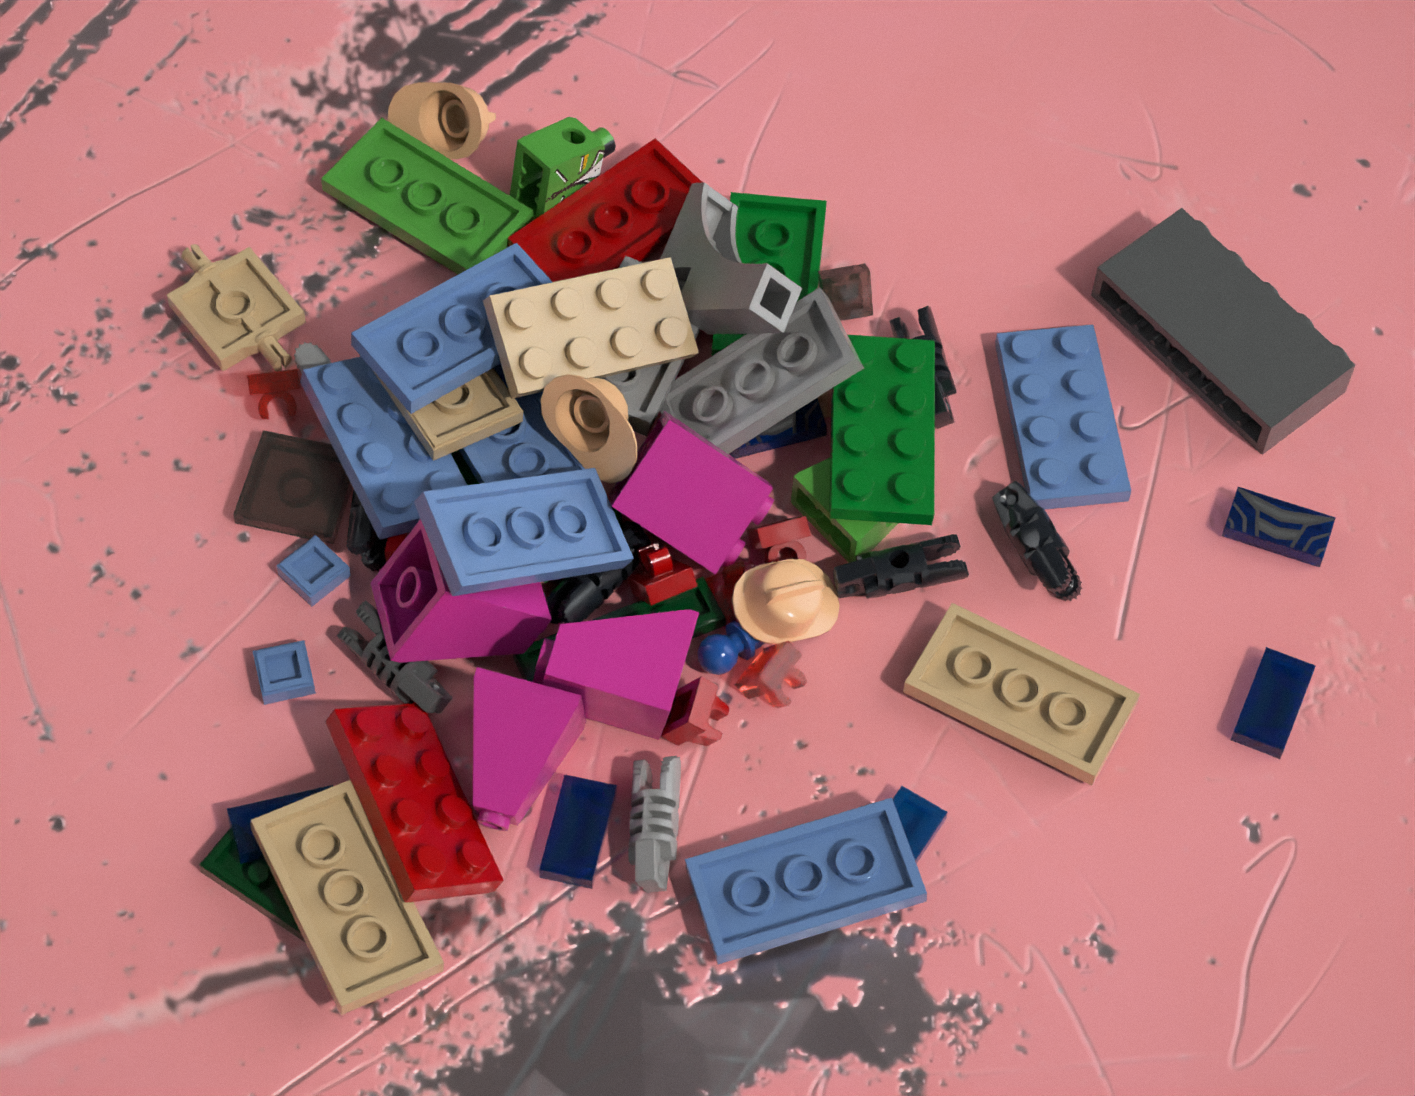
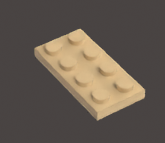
M671 257L490 295L483 300L511 399L543 392L545 386L555 377L566 374L581 376L585 379L590 377L604 378L691 358L699 353Z
M954 603L950 605L904 683L903 689L904 693L1091 786L1094 784L1140 697L1139 693Z
M351 780L251 820V831L341 1015L443 971L444 961L414 902L405 903Z

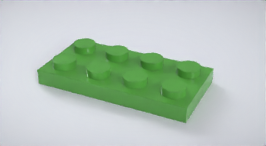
M383 118L321 178L323 191L456 274H460L508 248V237L533 221V210Z

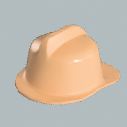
M418 82L405 85L395 93L389 105L387 121L447 158L461 159L469 157L477 150L480 142L488 132L489 123L496 119V113L489 112L482 96L471 88L448 82Z
M571 374L555 377L547 384L541 397V411L548 429L557 440L573 454L585 469L595 468L600 480L613 483L623 481L633 472L637 461V441L633 428L628 422V405L620 390L605 379L595 377L585 379Z
M788 559L767 563L744 572L736 582L732 596L734 615L742 629L754 639L770 645L786 644L813 638L828 632L838 619L840 607L837 591L829 576L817 565L804 559Z

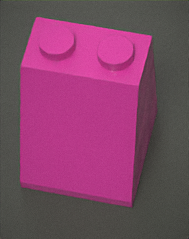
M666 411L662 413L638 449L637 461L633 472L623 481L616 482L608 494L613 508L714 574L718 572L722 564L727 568L733 565L745 546V542L740 537L750 522L756 525L760 524L774 502V499L768 496L773 489L768 481Z
M421 519L371 582L390 660L399 663L524 654L535 639L545 631L547 625L552 620L540 582L452 596Z
M687 609L560 624L555 641L544 639L533 682L581 695L587 719L659 740L672 707L699 612Z

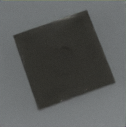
M263 430L233 514L235 524L311 539L316 535L321 541L334 544L353 486L332 445Z

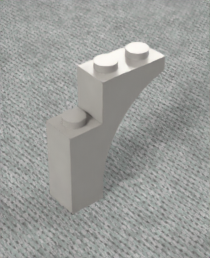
M692 183L660 258L671 257L676 277L686 280L681 294L689 321L707 334L784 333L802 288L768 263L743 264L739 258L735 237L738 206L706 183Z

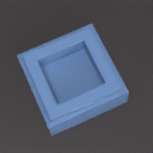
M316 535L276 565L278 575L311 607L351 576L350 567Z
M304 640L253 651L264 705L316 694Z

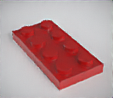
M654 138L508 237V247L517 243L552 282L617 269L620 267L625 256L641 262L667 244L692 183L703 182Z
M416 703L334 709L325 723L404 902L495 892L504 879L427 712Z

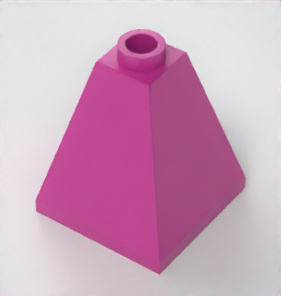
M476 668L473 704V807L478 815L477 823L499 831H508L510 824L519 825L584 730L586 716L581 695L483 668Z

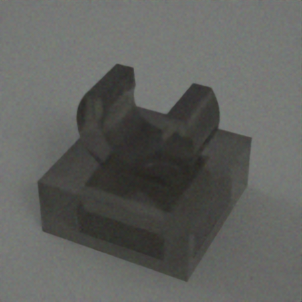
M865 263L818 271L819 287L829 297L840 321L873 316L871 275Z

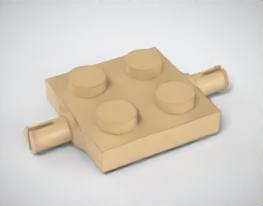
M190 245L191 251L187 247L183 251L181 258L195 274L186 284L167 294L169 307L222 371L257 353H262L275 371H281L282 365L286 368L291 363L292 358L277 341L282 336L306 323L302 308L250 247L229 259L215 261L214 263L206 257L198 245Z

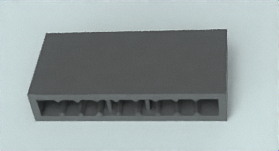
M1183 208L1097 267L1091 296L1262 455L1347 390L1355 368V364L1349 359L1347 353L1341 347L1333 345L1315 329L1307 316L1294 310L1279 296L1277 290L1270 283L1263 282L1245 265L1237 253L1229 251L1211 235L1204 223L1195 220Z

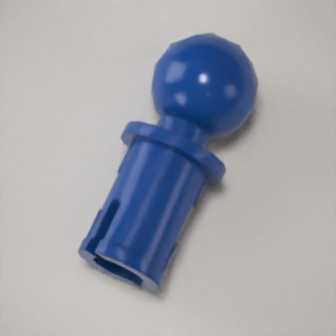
M732 621L726 625L727 636L713 634L701 642L697 651L698 662L706 672L722 675L728 673L735 666L738 655L743 659L749 660L755 656V650L765 643L754 639L742 629L740 623Z

